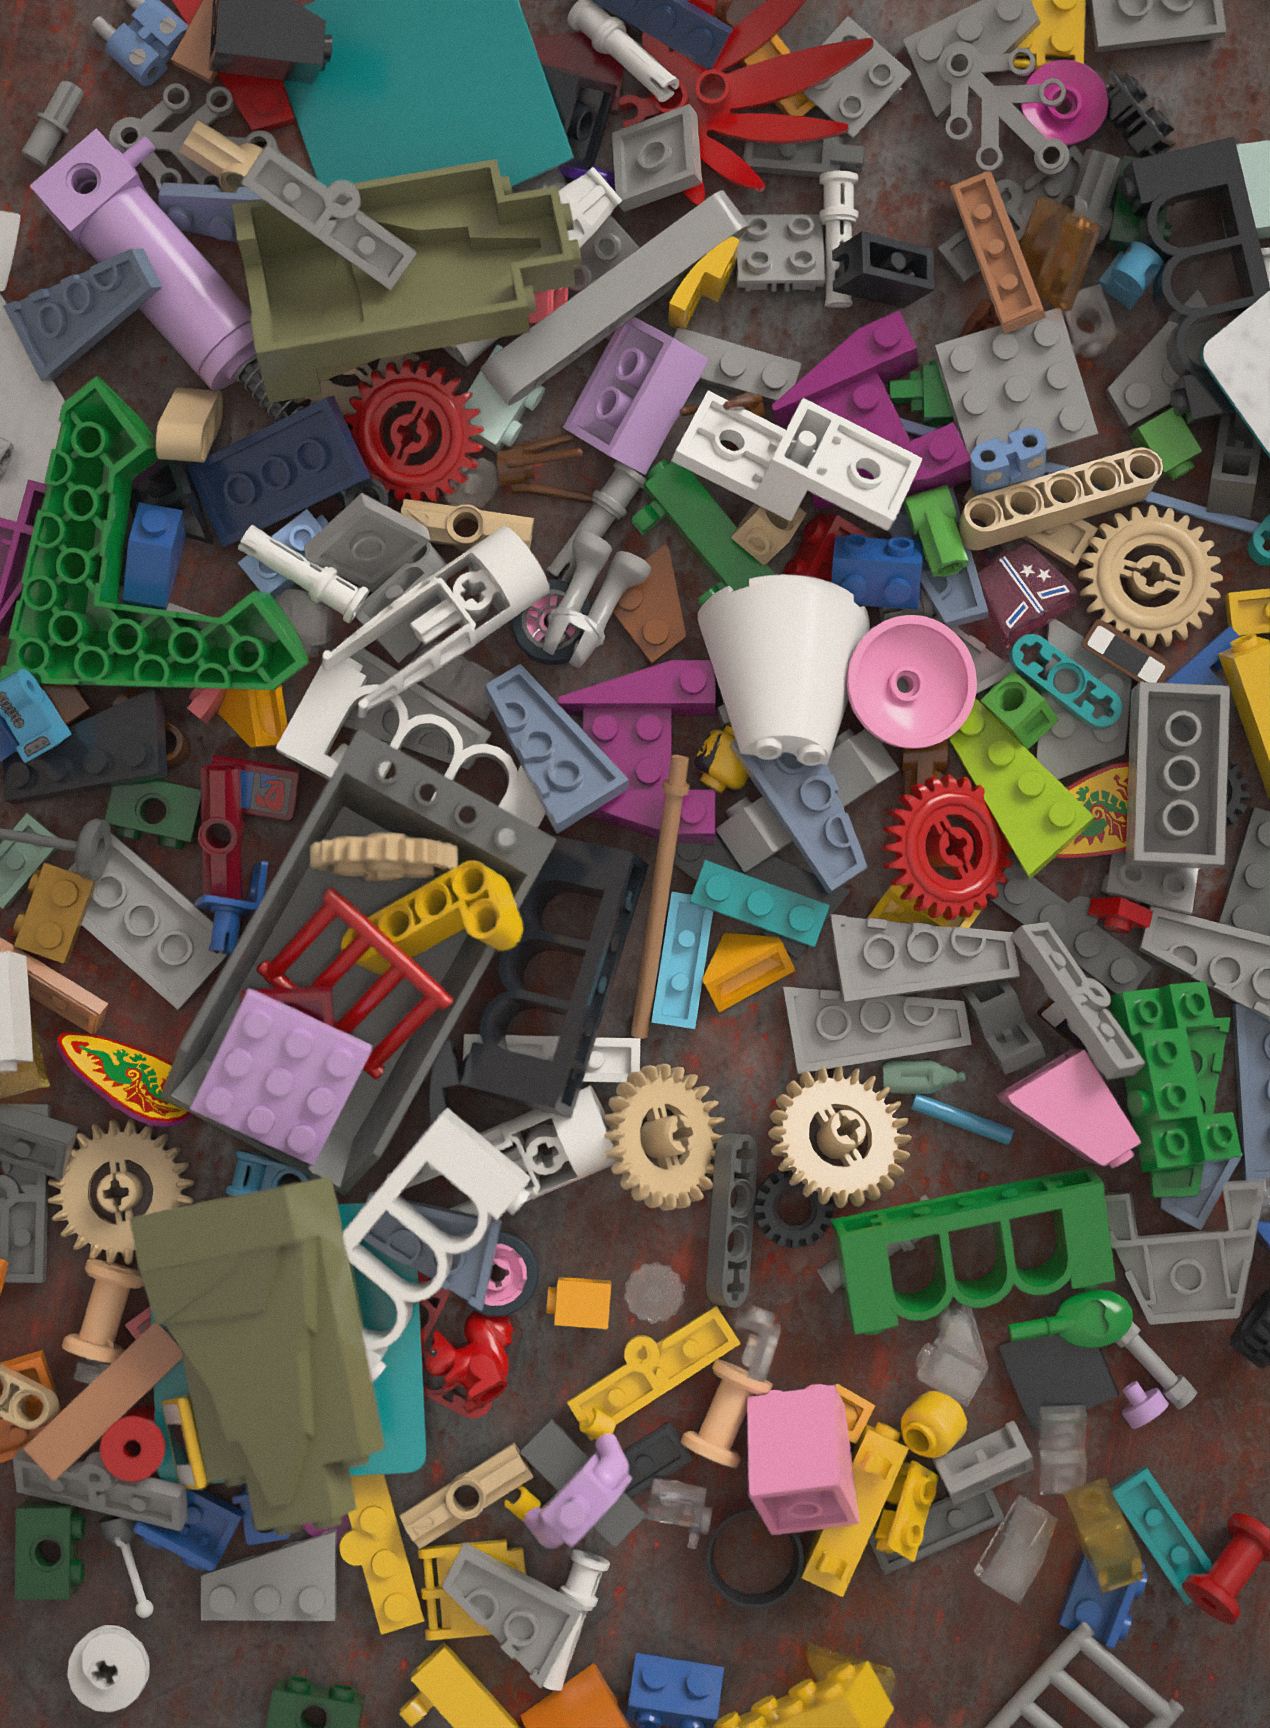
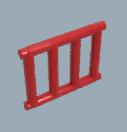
M330 887L322 898L325 903L271 962L266 960L260 963L256 968V972L273 989L299 988L284 973L327 926L339 916L357 935L309 987L332 986L333 988L370 947L374 948L391 966L338 1022L335 1021L336 1029L350 1035L404 977L425 995L371 1051L362 1070L374 1080H377L385 1070L383 1064L438 1008L444 1010L453 1003L454 999L351 902L340 895L333 887Z

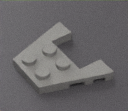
M1265 1178L1224 1182L1223 1191L1229 1227L1227 1229L1139 1236L1132 1191L1105 1193L1111 1247L1115 1248L1126 1271L1125 1275L1150 1325L1240 1317L1266 1188Z

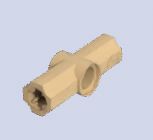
M198 120L179 152L218 177L219 185L223 192L233 193L238 190V187H246L241 184V181L263 149L251 143L237 145L201 120Z
M404 499L401 514L427 527L430 543L455 546L459 550L468 551L501 527L506 526L517 534L530 550L534 518L478 510L469 504L456 507ZM463 519H471L479 527L473 536L461 537L454 531L456 524Z
M512 1443L468 1472L457 1475L451 1483L400 1514V1518L412 1541L421 1549L466 1519L476 1517L485 1507L533 1478L534 1474L529 1463L520 1453L519 1448L515 1443ZM462 1485H470L478 1491L479 1501L474 1505L464 1506L457 1501L455 1490Z

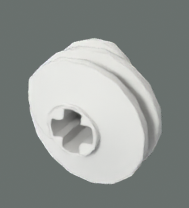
M115 1625L100 1626L88 1632L80 1640L69 1658L67 1676L71 1690L82 1704L95 1711L113 1712L126 1708L138 1698L145 1688L150 1674L149 1657L143 1644L130 1631ZM104 1662L107 1666L115 1665L117 1667V1671L113 1676L110 1671H101L100 1667Z

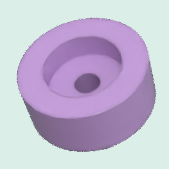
M1137 1381L1130 1383L1122 1390L1130 1403L1122 1410L1121 1414L1132 1429L1139 1428L1152 1421L1169 1405L1158 1388L1144 1392Z

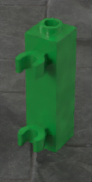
M664 459L646 474L648 481L644 484V493L652 503L632 517V524L644 536L662 519L666 518L718 581V584L698 598L699 601L697 603L700 607L712 595L728 586L733 588V591L748 587L749 579L776 575L768 564L763 566L731 538L737 527L690 470L674 462L668 463Z

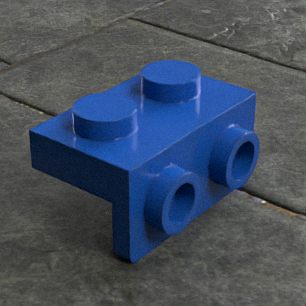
M861 534L836 536L832 583L852 593L854 603L858 606L918 609L923 556L921 542L912 541L906 537L877 539L868 538Z
M186 1489L188 1520L181 1531L137 1521L133 1531L141 1535L142 1540L146 1544L156 1549L166 1548L181 1556L182 1561L191 1568L197 1570L206 1569L212 1572L223 1557L245 1512L202 1489Z
M636 1653L625 1719L634 1721V1724L640 1728H661V1725L674 1728H714L713 1725L718 1720L724 1667Z

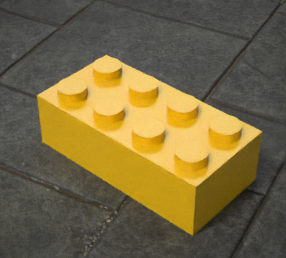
M868 1661L854 1667L850 1662H847L831 1670L827 1674V1678L814 1684L812 1679L802 1681L789 1690V1695L776 1700L774 1695L765 1697L751 1707L750 1712L741 1716L736 1711L731 1712L718 1719L717 1723L713 1726L714 1728H883L894 1708Z

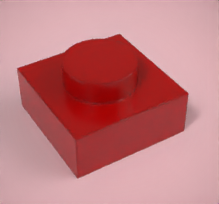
M1123 897L1092 898L1088 915L1103 921V927L1109 931L1129 934L1131 928H1150L1153 911Z

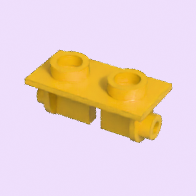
M911 1461V1464L902 1463L886 1499L891 1504H897L898 1508L897 1511L883 1509L878 1530L874 1536V1539L878 1541L876 1545L877 1550L887 1554L896 1552L910 1561H915L918 1547L923 1540L924 1527L930 1506L936 1495L939 1475L916 1461Z

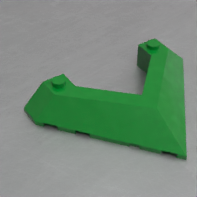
M97 376L62 404L58 422H61L56 448L51 450L44 481L47 487L42 509L37 511L21 581L24 584L21 600L16 603L8 638L11 639L6 665H2L0 681L19 669H25L41 684L276 690L309 664L296 628L270 593L253 591L220 618L117 603L132 480L158 459L156 438L142 419Z

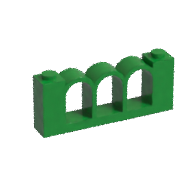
M1091 1166L831 1219L846 1316L855 1335L861 1333L875 1335L884 1332L886 1328L899 1326L897 1315L908 1320L929 1319L942 1312L949 1305L952 1297L959 1303L971 1308L988 1307L1001 1301L1010 1292L1013 1284L1021 1291L1031 1295H1047L1061 1289L1067 1282L1072 1289L1090 1290L1098 1288L1102 1283L1115 1281L1104 1186ZM1052 1210L1056 1233V1249L1052 1257L1045 1264L1036 1268L1024 1269L1016 1266L1009 1219ZM992 1223L996 1246V1261L991 1271L975 1281H962L955 1278L948 1232ZM932 1235L936 1259V1274L932 1282L925 1289L916 1293L904 1294L894 1290L886 1245Z

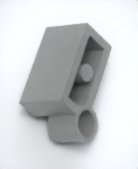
M428 542L365 600L355 617L362 625H365L406 592L446 566L447 563ZM437 595L435 600L377 638L376 641L399 663L404 657L415 651L422 642L416 637L410 623L437 606L442 600Z

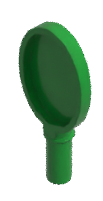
M1088 1290L1066 1299L1059 1306L1054 1317L1045 1316L1042 1319L1008 1324L1007 1331L1010 1342L1044 1336L1051 1337L1058 1334L1066 1343L1075 1347L1100 1348L1118 1341L1128 1332L1132 1325L1133 1313L1130 1305L1122 1296L1106 1290Z

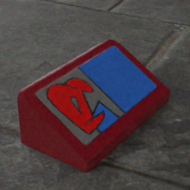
M213 754L211 765L233 764L241 766L242 814L284 821H292L294 819L299 802L300 769Z

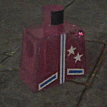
M1003 544L977 551L978 556L986 565V568L978 573V577L987 605L988 615L1006 650L1012 647L1022 636L1036 632L1076 607V588L1031 544H1023L1011 553L1007 551Z

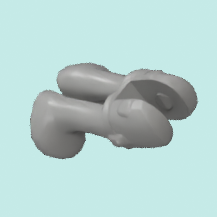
M579 531L573 540L572 550L577 561L574 576L557 609H553L547 616L549 626L542 648L546 653L553 655L557 646L566 635L564 632L568 624L583 631L584 633L580 641H577L575 644L574 653L569 661V664L580 668L596 647L603 644L605 640L604 629L620 597L628 588L643 584L651 572V566L640 557L629 552H617L588 615H583L580 613V610L612 552L611 545L605 540L585 531Z

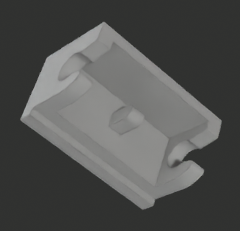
M1014 1420L1006 1423L1004 1428L939 1458L932 1459L954 1506L1035 1469L1033 1457Z

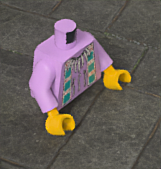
M596 1408L592 1409L594 1413L592 1422L589 1423L582 1419L579 1429L581 1432L597 1440L595 1444L597 1451L542 1509L540 1508V1501L523 1486L518 1487L521 1491V1496L516 1503L512 1504L508 1499L505 1500V1507L523 1521L540 1544L546 1548L555 1549L564 1542L573 1547L616 1502L633 1479L628 1474L629 1465L616 1436L612 1434L615 1429L614 1419Z

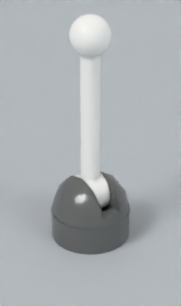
M109 1514L98 1521L102 1535L109 1544L121 1547L138 1602L135 1611L139 1617L147 1618L153 1612V1604L146 1600L129 1545L135 1538L136 1533L133 1529L137 1521Z

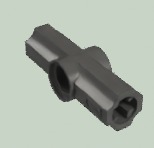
M1086 149L1072 192L1062 199L1056 211L1054 225L1058 233L1043 273L1044 277L1073 287H1081L1094 247L1104 240L1111 227L1113 213L1109 204L1124 161L1120 158L1093 149Z

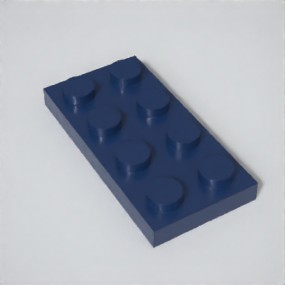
M334 396L326 397L206 457L203 463L196 462L186 467L222 547L240 541L251 525L263 530L371 478Z

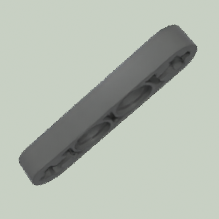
M724 1134L719 1139L715 1151L706 1292L713 1304L731 1308L739 1307L745 1302L750 1283L758 1147L753 1137L747 1134ZM735 1187L737 1190V1201L735 1207L732 1208L730 1196ZM733 1232L734 1245L729 1253L727 1241L729 1234Z

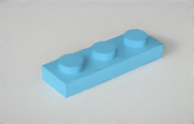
M671 892L651 1023L695 1029L713 911L689 903L692 897L689 894Z

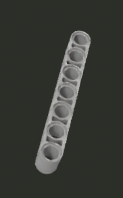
M723 190L713 194L530 328V332L523 333L492 356L481 367V372L507 406L513 405L682 282L691 269L718 244L731 236L740 239L749 230L750 225Z

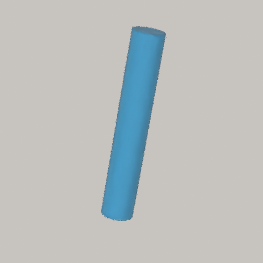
M915 1094L911 1104V1110L1006 1145L1010 1143L1014 1132L1013 1128L921 1094Z

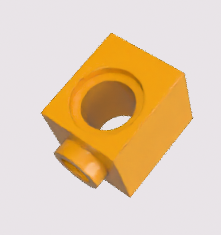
M558 1277L557 1287L548 1288L547 1313L555 1314L554 1325L608 1329L611 1280Z

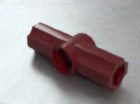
M233 764L204 765L201 767L202 825L198 832L199 844L202 847L203 895L241 899L243 897L242 839L245 836L246 830L245 822L242 818L241 766ZM220 823L227 826L231 832V841H221L216 838L212 829L213 824Z

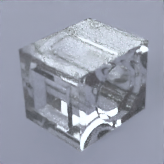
M1101 284L1059 297L1053 309L1059 307L1061 309L1074 355L1082 353L1083 358H1090L1107 351V344L1111 343L1117 334V330ZM1084 316L1092 319L1096 325V331L1093 333L1081 331L1076 324V318Z

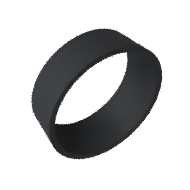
M747 1509L730 1515L715 1529L706 1550V1569L715 1590L728 1602L746 1609H764L780 1603L796 1588L804 1567L803 1547L796 1532L788 1533L793 1547V1561L786 1578L774 1589L760 1594H746L730 1587L724 1582L716 1569L714 1545L718 1534L730 1521L744 1515L759 1514L757 1509Z

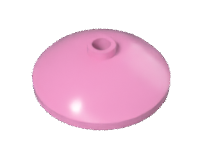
M898 616L873 627L856 645L847 669V693L858 720L873 736L887 744L900 748H924L949 738L966 721L976 697V670L966 645L949 627L924 616ZM899 678L905 679L908 683V691L906 693L900 692L897 688Z

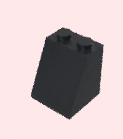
M213 0L209 71L313 84L319 71L324 72L326 62H330L332 35L325 34L326 20L293 0Z
M540 61L574 159L561 164V166L590 170L596 162L618 85Z

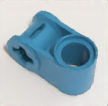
M236 1149L234 1156L238 1161L232 1185L227 1186L225 1193L238 1196L281 1187L284 1178L290 1173L297 1175L302 1182L314 1179L279 1160H274L273 1157Z

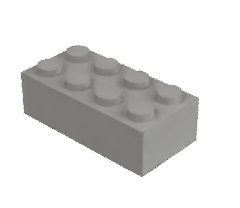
M1139 682L1131 690L1125 865L1216 869L1225 865L1230 686Z

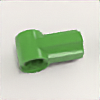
M945 484L905 497L904 505L914 535L919 536L932 577H948L959 573L960 570L967 567L968 558L956 525L958 521L948 486Z

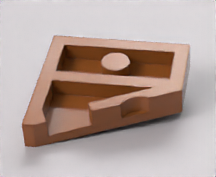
M666 544L645 559L651 566V572L643 584L628 588L620 597L612 612L613 616L651 665L686 639L670 549Z

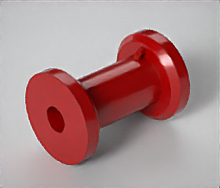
M145 1405L134 1408L123 1418L114 1422L104 1433L100 1446L101 1458L107 1470L115 1477L125 1481L143 1480L153 1474L161 1465L165 1456L166 1445L161 1430L155 1424V1406Z
M1234 1512L1227 1520L1228 1531L1232 1539L1207 1574L1188 1575L1182 1583V1588L1186 1595L1200 1609L1213 1618L1230 1625L1235 1624L1241 1615L1235 1598L1262 1560L1270 1562V1529L1256 1519L1239 1512Z

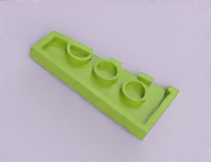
M975 698L972 710L966 721L947 739L976 786L980 784L985 789L983 799L1030 880L1094 823L1095 818Z

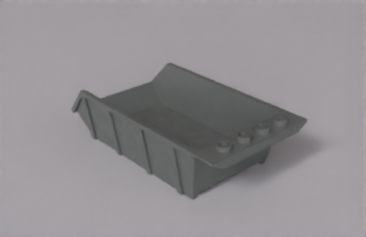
M360 728L356 732L180 1045L161 1094L162 1098L312 1179L332 1176L334 1190L342 1195H345L381 1157L496 949L470 935L465 928L411 958L454 999L453 1003L444 1010L438 1008L383 1064L385 1070L379 1079L374 1080L369 1074L363 1070L361 1071L314 1165L191 1110L193 1100L240 1007L239 995L241 990H248L249 988L273 989L256 972L257 966L266 960L271 962L325 903L322 898L327 889L333 887L368 918L442 876L434 874V877L431 878L403 877L399 881H365L364 877L338 876L329 873V871H318V869L310 867L311 845L314 842H321V840L333 841V839L338 837L366 838L370 834L377 833L404 834L405 838L440 841L441 844H451V846H457L458 866L468 861H478L503 876L510 886L517 909H519L557 840ZM383 762H391L395 765L396 775L392 779H385L380 775L379 767ZM424 784H430L436 790V796L430 802L422 800L419 796V789ZM464 806L472 807L475 811V819L470 824L463 823L459 818V811ZM504 828L511 829L515 834V840L509 846L502 845L498 838L500 831ZM337 916L284 974L298 987H309L342 952L341 943L343 936L351 927ZM497 920L494 922L492 929L496 925ZM354 964L332 988L334 1020L338 1022L382 974L372 973ZM404 977L350 1035L372 1045L373 1050L425 995Z

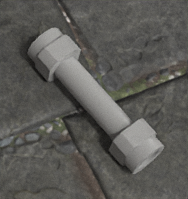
M1132 1322L1128 1332L1115 1342L1116 1345L1120 1348L1125 1346L1163 1387L1161 1393L1178 1410L1182 1409L1194 1399L1197 1391L1183 1375L1179 1374L1176 1376L1138 1335L1140 1329Z

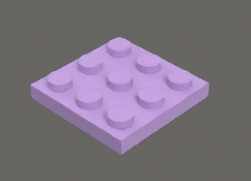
M249 988L190 1109L314 1165L371 1053L372 1045Z

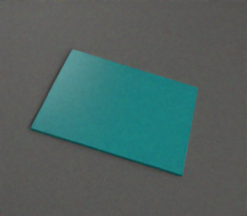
M315 0L303 6L326 20L325 34L332 35L330 62H326L325 71H319L313 84L283 81L317 180L326 187L336 180L358 183L497 159L500 177L509 176L512 188L574 159L519 0Z

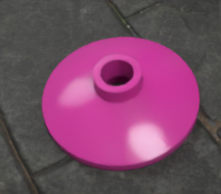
M1057 60L1037 69L1025 85L1042 84L1050 78L1060 80L1066 89V97L1063 102L1069 105L1070 112L1060 114L1056 111L1055 107H1048L1043 103L1021 104L1022 114L1047 139H1059L1066 146L1079 144L1093 136L1101 127L1108 109L1106 87L1099 75L1087 65L1073 60ZM1050 85L1045 89L1044 97L1047 100L1054 101L1059 98L1061 89L1057 85Z

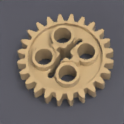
M377 833L370 834L366 838L338 837L333 839V841L321 840V842H314L311 845L310 867L318 869V871H329V873L338 876L364 877L365 881H399L403 877L431 878L434 877V874L443 875L458 867L457 846L441 844L440 841L405 838L404 834Z

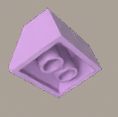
M633 317L614 332L563 428L608 456L646 475L670 429L680 415L679 410L684 406L692 389L699 381L709 358L640 319Z

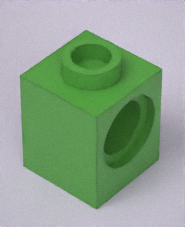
M1173 408L1138 427L1130 436L1136 448L1144 447L1151 449L1161 458L1163 470L1158 480L1169 475L1173 481L1195 468L1192 461L1202 452L1182 416H1176Z
M1013 670L1003 680L994 684L989 693L981 699L986 709L1027 750L1059 721L1047 701Z

